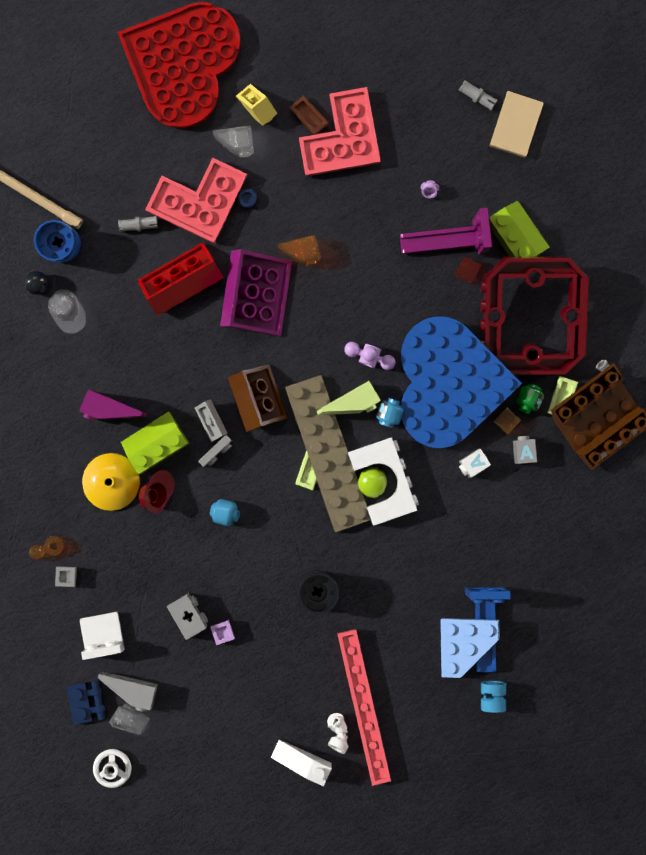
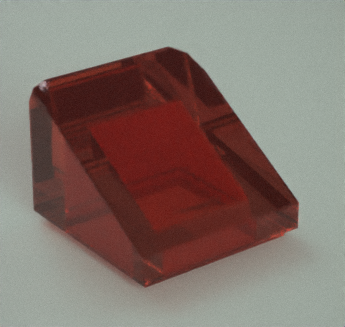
M464 257L455 276L472 284L481 264Z

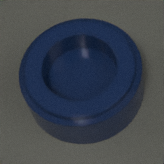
M243 189L238 195V201L243 208L250 209L256 205L257 195L252 189Z

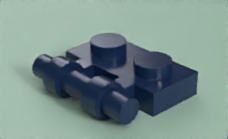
M99 680L91 681L92 689H88L87 682L66 686L73 725L93 721L92 713H97L98 720L106 718V706L102 701L101 694L103 690L99 685ZM89 696H94L95 706H91Z

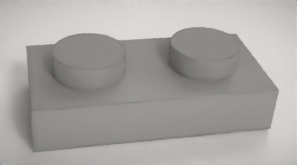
M211 399L195 407L211 442L228 434Z
M225 435L198 462L203 467L206 465L212 466L218 460L216 456L220 452L224 454L232 447L230 443L233 440L228 435Z

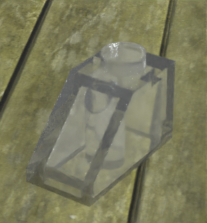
M251 126L213 130L214 139L234 155L248 157L251 153H254Z

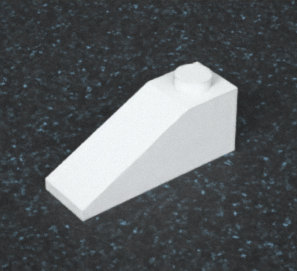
M280 739L271 758L304 778L324 786L332 769L330 762Z

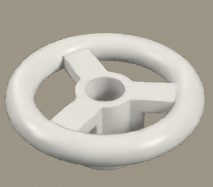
M105 750L96 757L93 764V773L101 785L108 788H116L123 785L129 779L131 762L127 755L120 750ZM109 755V762L99 772L101 760ZM115 755L124 761L126 766L125 772L119 769L115 763ZM109 767H113L115 771H109ZM117 775L121 777V779L116 782H109L103 779V777L107 779H114Z

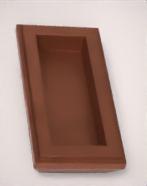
M304 95L289 107L313 135L318 134L329 124Z

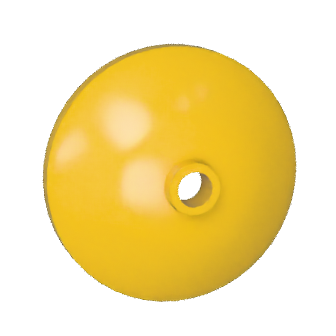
M108 453L96 457L88 464L83 474L82 485L86 497L94 506L103 510L113 511L128 506L135 499L140 488V476L128 458L120 454ZM108 478L112 480V485L110 486L106 484Z

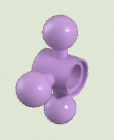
M349 342L344 349L346 355L349 357L359 355L361 356L359 363L375 368L377 362L385 370L393 369L396 364L393 356L385 355L381 357L379 356L381 349L369 344H365L362 350L357 343Z

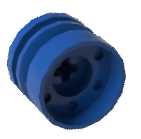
M51 220L44 222L38 227L34 236V245L40 256L46 260L62 264L76 258L80 252L81 240L73 227L62 221ZM58 239L63 240L61 247L56 245L59 243Z

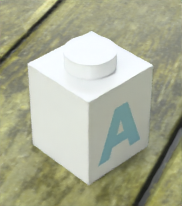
M477 449L459 461L461 463L459 466L464 476L468 475L469 477H473L491 465L481 449Z

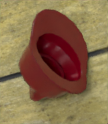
M160 470L152 476L148 484L142 486L139 492V505L141 507L147 508L153 514L163 511L174 491L175 482L170 472Z

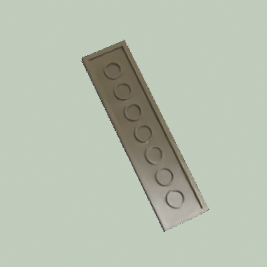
M320 375L285 387L334 532L371 520L335 414L318 415L317 413L319 409L331 403L322 376Z

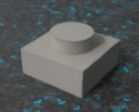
M57 566L55 586L75 587L77 567Z

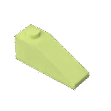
M368 381L322 407L317 413L318 415L354 414L365 410L369 413L377 408L376 403L381 400Z

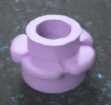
M431 180L422 183L423 196L434 198L437 195V191H439V185Z

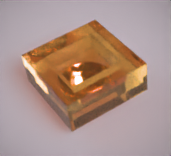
M506 407L493 422L508 435L521 420Z

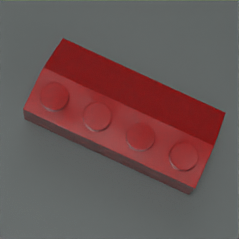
M201 243L137 281L147 301L158 316L177 304L183 303L189 297L200 293L210 285L216 284L224 277L204 243Z

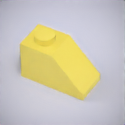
M251 84L236 96L253 118L262 126L270 122L277 114L268 98Z

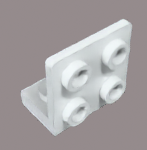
M118 612L80 619L85 648L81 652L82 660L121 653L125 649Z

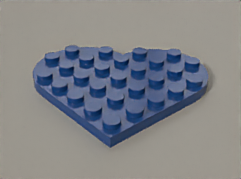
M440 316L425 319L416 324L404 339L401 361L403 369L412 383L408 386L402 398L401 406L404 408L402 421L408 433L416 441L428 447L446 448L461 442L522 384L463 323L453 318Z

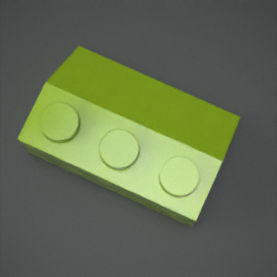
M518 201L504 207L489 217L490 229L509 257H537L550 248Z
M167 412L121 442L129 461L138 474H143L190 444L170 412Z

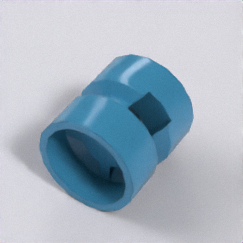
M501 681L481 682V694L484 695L481 698V710L493 713L505 712L506 699L503 696L506 695V683Z

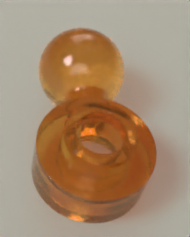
M52 536L45 541L44 546L33 545L29 549V556L34 560L41 559L45 553L56 556L63 551L64 542L60 537ZM53 542L57 543L58 545L57 549L55 550L51 549L50 547L51 543Z

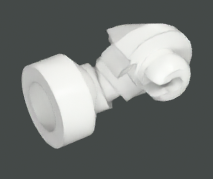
M333 713L328 718V728L336 732L337 736L331 737L328 746L339 753L345 754L348 749L347 726L343 715Z

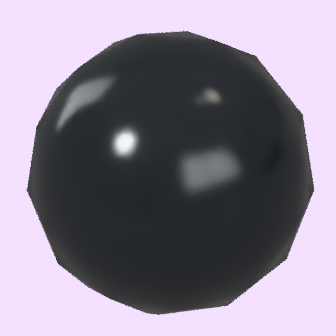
M33 271L26 275L24 284L31 294L39 295L47 290L48 279L44 273Z

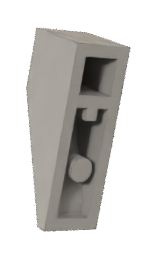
M104 671L98 675V679L130 706L136 707L137 711L147 712V710H151L153 707L158 684Z

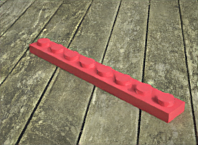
M353 629L337 633L372 786L390 782V774L357 631Z

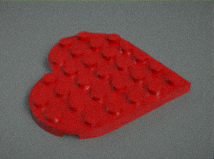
M207 2L192 3L117 32L144 102L155 119L166 126L181 129L196 126L211 115L219 97L217 77L231 68L240 50L238 26L225 9Z

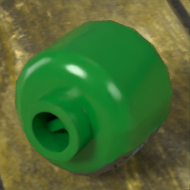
M534 384L522 386L516 398V403L520 406L519 409L528 414L531 411H538L544 399V394L541 392L542 389Z

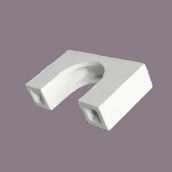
M392 437L348 452L354 471L380 463L390 467L396 475L397 487L393 495L387 500L367 506L373 526L417 511L416 506L419 505L416 495L411 494L410 488L412 483L409 476L405 477L403 470L406 469L403 458L399 459L397 452L400 449L397 441H393Z

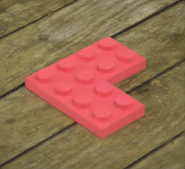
M367 87L331 93L329 96L336 131L299 138L306 177L374 165L381 162Z
M212 158L196 192L161 176L145 210L215 244L247 178V174Z

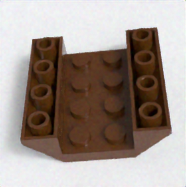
M614 363L551 409L554 422L572 449L591 470L595 469L646 430V412L636 405L621 382L624 378Z

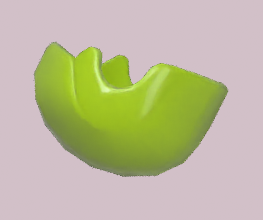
M369 467L361 472L358 486L366 497L375 498L382 495L385 491L387 478L384 471L378 467Z

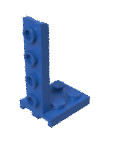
M465 587V595L475 603V619L495 620V603H504L505 599H510V591L505 587ZM496 643L476 662V672H496Z

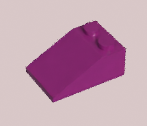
M92 390L87 391L79 410L84 413L83 417L96 422L98 419L113 420L147 417L145 412Z

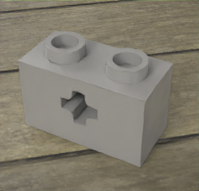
M189 593L167 606L186 640L208 626L206 624L208 622L204 612H199L197 608L199 604L194 595L190 596ZM187 612H188V613H191V612L193 613V616L191 617V619H190V618H185V615L187 614Z

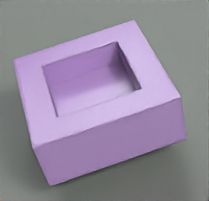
M229 620L211 626L216 645L235 639Z

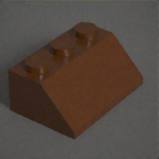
M269 364L244 370L228 377L246 432L288 418Z

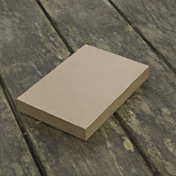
M507 91L489 146L525 158L543 102Z

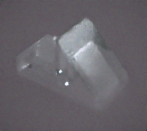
M125 703L123 707H118L109 723L112 727L140 735L150 719Z

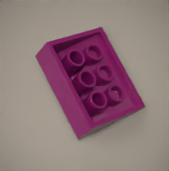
M242 249L231 251L220 327L281 336L292 261Z

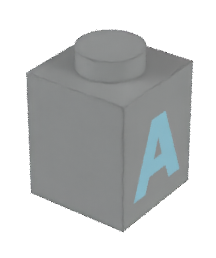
M519 436L517 441H513L515 464L537 462L535 439H530L529 436Z

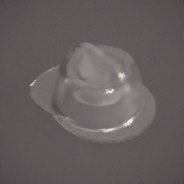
M68 290L56 291L50 297L48 308L59 328L66 333L79 332L86 323V314L77 297Z

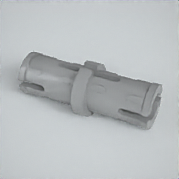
M466 80L459 89L460 92L472 98L473 102H479L489 108V110H492L497 102V99L483 92L484 89H478Z
M138 216L135 219L118 220L120 233L135 230L141 232L143 229L158 228L157 216L146 218Z

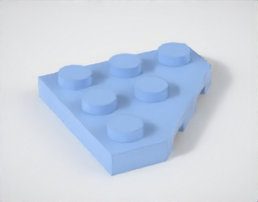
M442 618V677L461 678L500 639L499 620Z

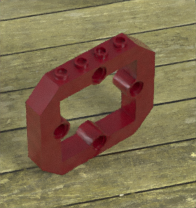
M504 257L484 276V281H481V293H484V300H481L480 310L484 312L483 320H480V331H483V339H480V341L514 375L566 374L586 355L589 277L568 257ZM533 272H537L539 275L538 280L535 282L530 281V275ZM503 278H523L526 284L535 288L543 285L546 278H569L568 305L560 313L562 321L567 324L566 352L543 353L537 345L529 343L523 346L521 353H501V324L505 321V313L502 310ZM493 311H498V319L490 320V314ZM571 311H575V318L573 320H568V313ZM530 350H536L535 357H527Z

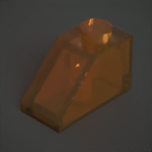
M315 235L278 244L279 252L302 265L312 266L317 264L318 260H321Z

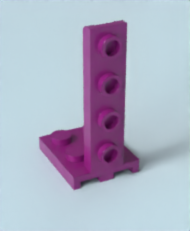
M488 208L479 209L474 219H472L473 226L400 234L401 253L409 254L475 246L478 249V255H486L492 247Z

